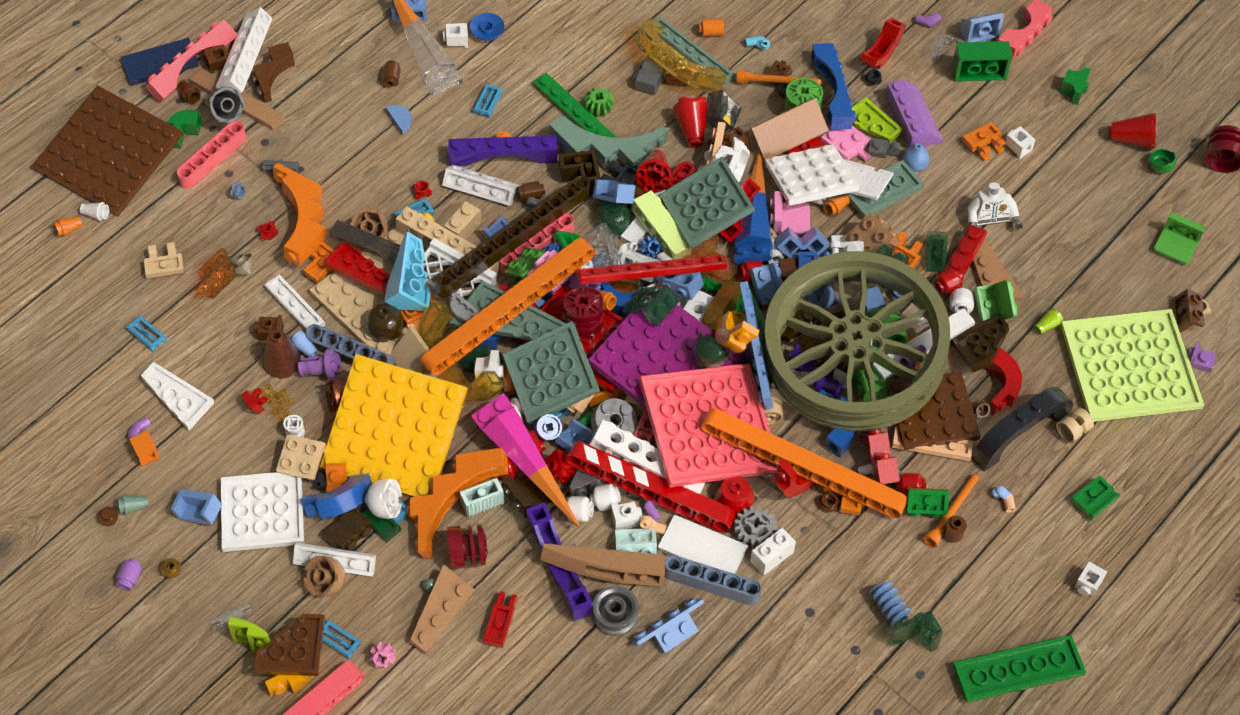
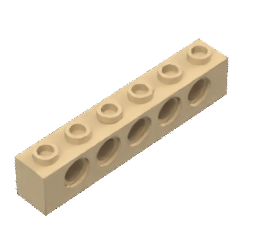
M407 206L396 218V231L403 235L409 232L422 240L423 247L426 249L430 247V242L434 238L463 255H467L477 248L474 244ZM499 261L488 269L498 273Z

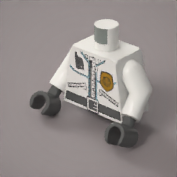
M990 183L988 189L978 191L976 198L968 206V222L970 225L1006 222L1012 218L1011 227L1015 231L1016 223H1020L1021 229L1024 227L1023 222L1018 220L1019 212L1016 202L1010 194L1005 192L1004 188H1000L998 183Z

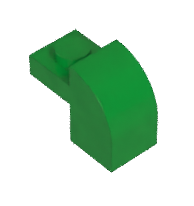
M181 110L174 113L168 119L167 123L183 132V136L175 144L174 148L181 149L185 135L199 136L203 122L199 110Z

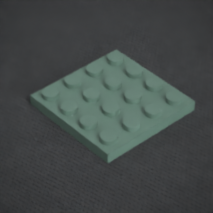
M720 157L659 194L691 249L755 211L754 206L723 157Z
M572 321L503 354L525 417L530 425L544 415H552L600 392L575 324Z

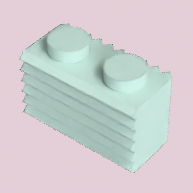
M497 477L459 491L461 505L466 516L469 518L474 516V514L477 515L482 511L489 510V508H496V506L504 504L503 489Z

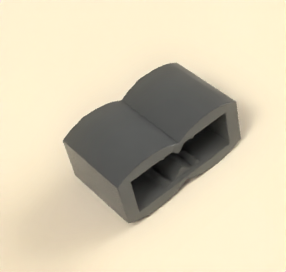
M647 56L645 60L641 61L640 71L635 73L633 82L635 83V89L656 94L667 71V61Z

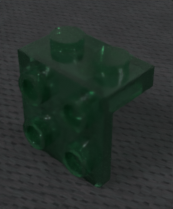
M667 284L654 285L648 288L642 287L637 291V295L626 303L623 313L627 315L643 312L651 325L657 327L679 301Z

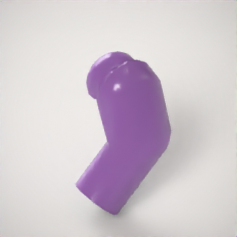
M934 13L928 17L918 14L915 22L927 27H933L941 22L942 17L939 13Z
M147 417L131 426L127 434L128 438L139 435L140 431L151 426Z
M645 499L644 509L648 516L652 517L655 521L661 518L655 508V503Z

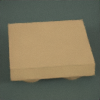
M409 328L392 350L391 355L394 357L397 366L421 373L424 367L419 363V360L430 349L416 329Z

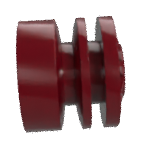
M1224 125L1216 127L1210 132L1205 161L1212 170L1221 173H1233L1240 170V128Z
M579 286L571 289L563 300L564 323L567 324L572 321L580 338L592 337L598 334L604 325L603 296L593 287Z
M482 523L476 524L477 533H472V525H468L467 534H463L461 526L447 527L451 569L465 568L466 558H470L473 567L476 566L475 557H480L481 566L486 565L488 549Z

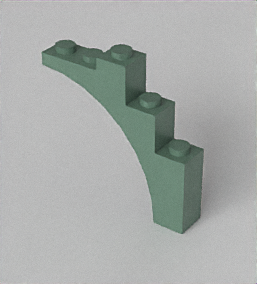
M562 115L549 124L548 135H557V144L566 153L595 150L596 159L603 167L611 164L612 161L616 162L618 159L624 166L627 163L638 168L650 152L666 143L669 130L662 126L653 132L641 136L612 138L586 131Z

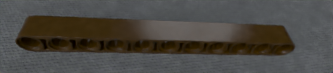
M585 176L576 177L442 271L436 277V294L443 298L449 297L580 204L589 195L590 180Z

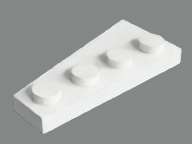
M155 362L141 374L142 380L188 430L214 404V400Z

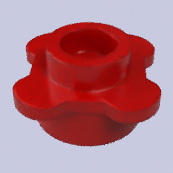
M418 181L412 186L415 198L417 199L432 195V190L429 189V183L426 181Z
M273 221L257 227L258 231L261 232V238L265 240H271L279 233Z

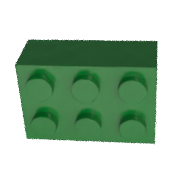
M1009 41L957 43L952 61L954 82L1006 80L1012 60Z

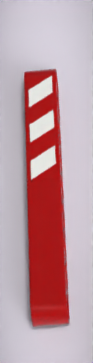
M574 442L566 457L567 463L576 469L718 532H729L736 517V512L722 503L683 486L669 487L667 479L584 442Z

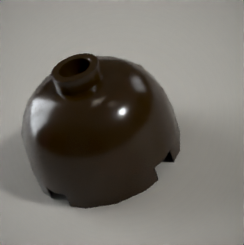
M386 303L374 306L366 317V329L369 336L375 341L383 343L393 338L394 340L397 339L404 329L403 316L399 309Z

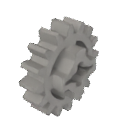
M751 506L750 511L744 508L742 514H737V520L734 523V533L738 534V541L743 539V544L747 545L750 543L751 548H754L755 545L759 546L778 531V521L774 520L775 515H768L769 509L761 511V506L757 510H754V507Z

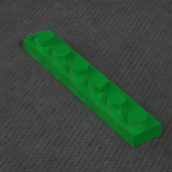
M545 73L533 81V86L575 125L597 135L615 138V135L550 75Z

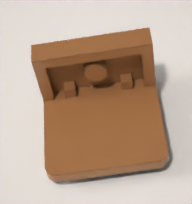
M870 212L845 237L846 242L863 241L864 252L878 254L889 243L896 247L901 242L896 237L898 233L891 227L888 229L884 225L886 221L879 214L875 216Z

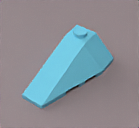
M406 232L403 237L386 287L384 302L399 310L427 311L429 309L431 293L430 288L426 284L428 274L424 271L423 266L425 261L423 243L421 239L409 232Z

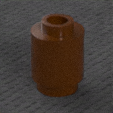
M390 60L383 67L381 81L387 87H395L399 83L401 67L398 62Z
M539 181L517 186L520 201L524 200L527 202L528 197L541 199L542 195L545 194L544 185L540 184Z
M956 515L948 518L944 529V536L949 542L956 543L962 540L967 527L964 518Z

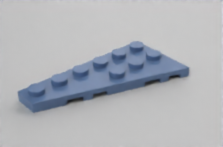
M748 281L741 282L740 286L744 301L741 302V306L745 316L744 321L759 330L757 314ZM759 330L758 337L748 344H750L751 354L755 357L752 362L754 371L758 372V375H755L757 387H761V391H758L760 403L764 402L767 410L773 408Z

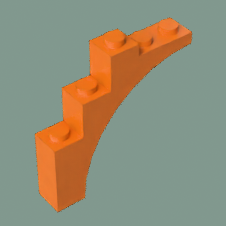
M503 448L456 455V462L453 464L454 473L433 476V484L430 486L431 495L410 498V505L407 511L409 517L416 523L415 529L418 541L415 542L417 553L424 560L432 559L433 543L437 530L446 513L460 498L459 491L478 485L491 478L508 474V456Z

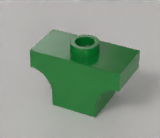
M1084 67L1080 71L1068 69L1060 93L1068 95L1071 98L1072 104L1078 105L1082 93L1087 92L1090 68Z

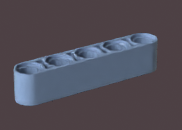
M312 324L306 329V336L309 340L354 359L355 354L364 356L365 352L369 350L368 358L381 361L385 357L386 363L395 365V359L391 354L317 324ZM319 329L320 335L316 338L315 333ZM335 336L336 342L332 344V338ZM350 343H352V344H353V348H352V350L349 352V351H348V346H349Z
M676 555L669 556L665 560V577L671 581L747 605H755L760 600L761 585L756 580ZM675 566L678 569L672 570L669 567ZM694 572V573H696L697 575H696V576H691V575H689V573ZM713 578V579H716L717 581H716V582H710L708 579ZM728 585H735L736 588H730ZM747 591H754L755 594H749Z

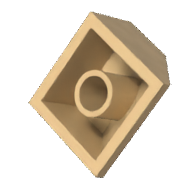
M466 201L453 203L435 223L466 240L482 223L481 210Z

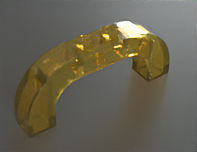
M650 18L642 22L635 36V42L647 56L674 77L690 86L705 91L721 90L727 78L725 73L716 66H700L684 57L660 38L665 27L655 19Z
M431 302L421 318L418 334L429 349L443 340L444 330L454 318V315L445 303ZM455 363L436 376L441 380L467 387L464 401H487L496 396L505 386L495 371L484 370L470 383Z

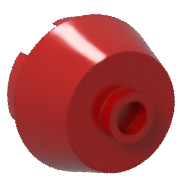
M740 476L725 479L715 491V500L732 508L736 512V516L738 513L742 514L744 508L748 510L754 503L755 495L752 487L746 479Z

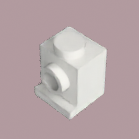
M467 23L446 24V31H443V42H447V46H465V48H468Z
M1021 126L1009 131L1006 135V145L1017 154L1018 159L1033 150L1035 139Z
M635 502L620 505L611 504V515L615 530L639 527V519L642 517L640 506L636 507Z
M1088 562L1075 585L1078 592L1083 596L1087 597L1090 595L1093 597L1103 582L1107 571Z

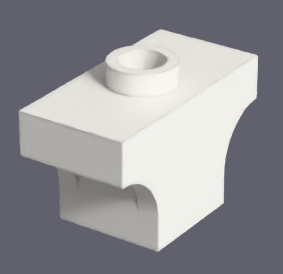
M491 350L489 356L476 358L474 370L476 385H485L491 388L492 392H500L502 377H504V366L500 365L499 350Z

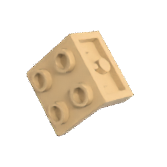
M287 434L276 471L281 474L314 481L321 458L324 456L326 443Z

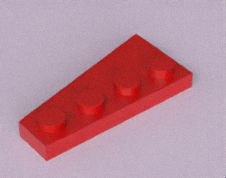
M345 240L324 261L325 267L385 296L390 274L382 268H377L370 258L366 259L359 249L351 247L349 241Z

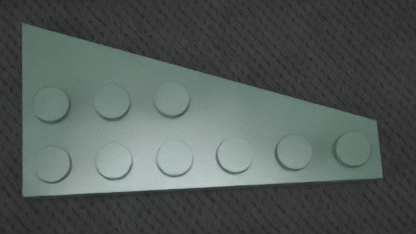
M482 281L467 302L480 312L506 292ZM529 306L494 334L532 341L566 323L533 306ZM454 317L450 321V326L459 328L466 322Z

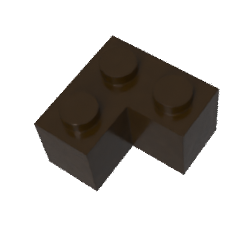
M595 150L559 154L561 181H572L578 176H585L590 180L589 193H593L595 180H601Z

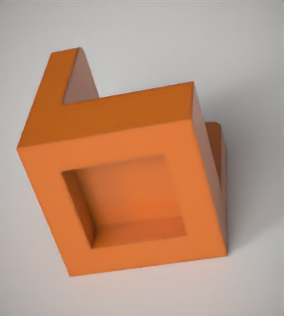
M148 431L129 439L141 466L160 459L157 448Z

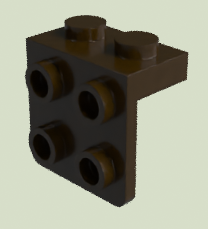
M509 474L502 478L503 494L512 501L516 511L520 512L524 518H526V509L544 502L546 505L552 502L526 474L513 481Z

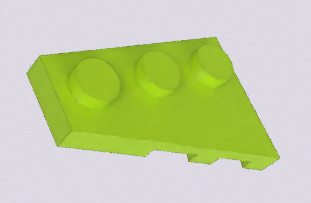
M867 97L852 107V111H855L856 120L852 124L853 127L879 139L889 140V143L902 134L903 129Z

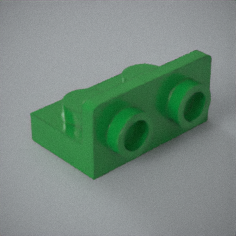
M908 488L905 509L912 516L930 514L933 517H941L942 515H947L949 490Z

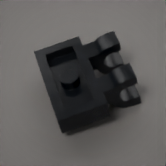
M612 161L609 165L611 169L608 171V174L617 177L613 179L605 173L601 176V180H613L634 185L637 182V168L627 163L623 167L617 162Z

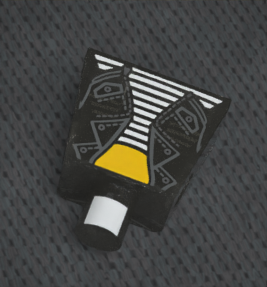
M724 90L710 92L707 97L705 118L713 126V129L718 127V122L726 123L724 131L732 130L735 127L742 107Z

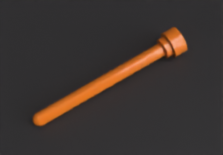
M738 69L737 83L745 84V82L749 81L789 84L797 78H802L749 74L746 70ZM809 78V79H812V80L818 82L819 85H821V80H820V79Z
M973 474L949 507L948 514L942 517L935 529L925 534L923 541L926 545L932 548L938 546L941 541V533L945 529L948 518L954 516L979 480L977 474Z

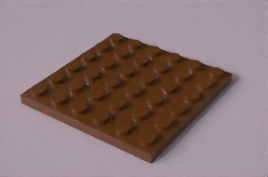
M97 85L31 167L38 173L92 203H105V205L109 206V212L119 217L183 136V132Z

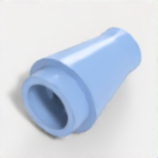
M303 331L297 332L291 338L297 350L308 358L318 354V350Z

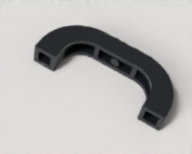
M1056 386L1042 391L995 424L980 440L973 451L971 459L984 472L999 462L1006 447L1021 434L1049 415L1058 422L1071 413L1073 401Z

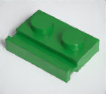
M1099 475L1075 494L1071 502L1084 514H1087L1092 521L1118 500L1121 494L1116 493L1114 488Z

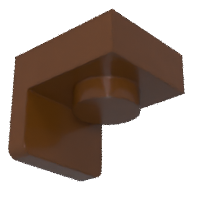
M775 60L767 75L788 76L793 71L789 63L783 60L781 62ZM774 83V84H776V85H778V86H781L783 83Z

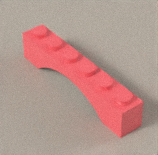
M225 20L220 23L216 21L210 27V32H203L197 38L198 42L195 44L191 42L185 48L186 52L183 54L179 52L172 59L174 62L170 65L166 63L160 68L161 73L158 75L154 73L147 79L149 83L145 88L159 103L176 89L179 73L188 60L204 53V50L223 44L226 48L236 39L237 33Z

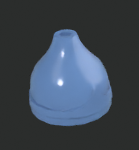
M917 143L905 150L902 160L913 172H921L929 164V154L925 147Z
M829 285L807 295V302L818 305L823 309H827L839 302L833 288Z

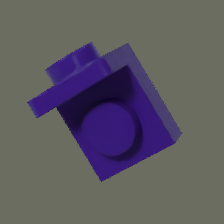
M796 345L795 350L790 351L788 361L803 353L800 351V345ZM817 359L809 361L793 370L809 374L814 371Z

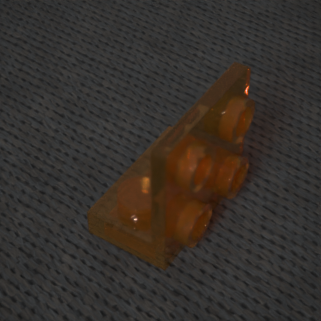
M220 248L198 270L202 282L195 289L198 294L214 299L238 276L224 248Z

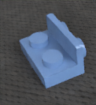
M777 262L749 270L759 306L771 303L776 291L783 283L781 269L778 267Z

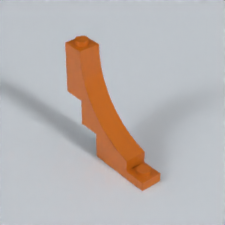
M276 163L273 166V180L282 184V193L291 202L298 217L294 233L284 245V259L300 266L326 240V227L320 225L324 220V206L318 204L322 199V186Z

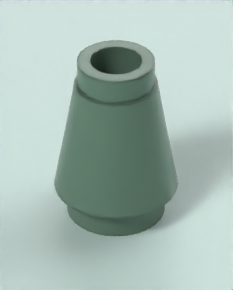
M122 495V497L117 498L120 514L125 513L127 515L148 507L147 496Z

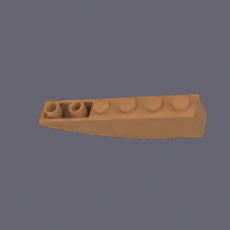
M544 543L542 546L540 560L580 575L625 584L662 587L665 555Z

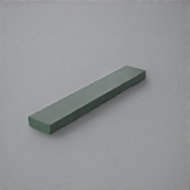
M661 17L648 25V30L674 51L681 54L719 86L723 87L734 78V73Z

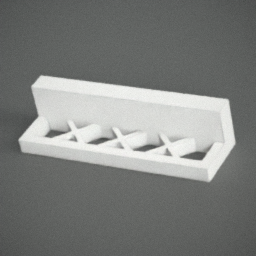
M456 165L446 168L442 186L508 206L512 205L514 194L518 191L517 186H520L516 183Z

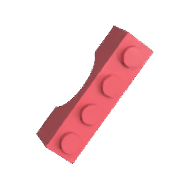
M1033 0L1026 8L1023 19L1027 27L1020 30L1007 29L1000 36L998 41H1009L1012 60L1017 55L1020 56L1023 53L1025 46L1032 43L1034 36L1041 33L1045 24L1048 25L1053 17L1051 15L1052 7L1039 0Z

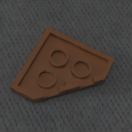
M302 614L293 625L283 629L265 647L259 648L256 651L254 673L318 676L325 615Z

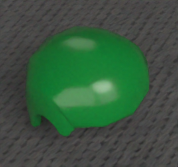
M1160 148L1149 155L1150 167L1156 173H1168L1176 166V154L1168 149Z

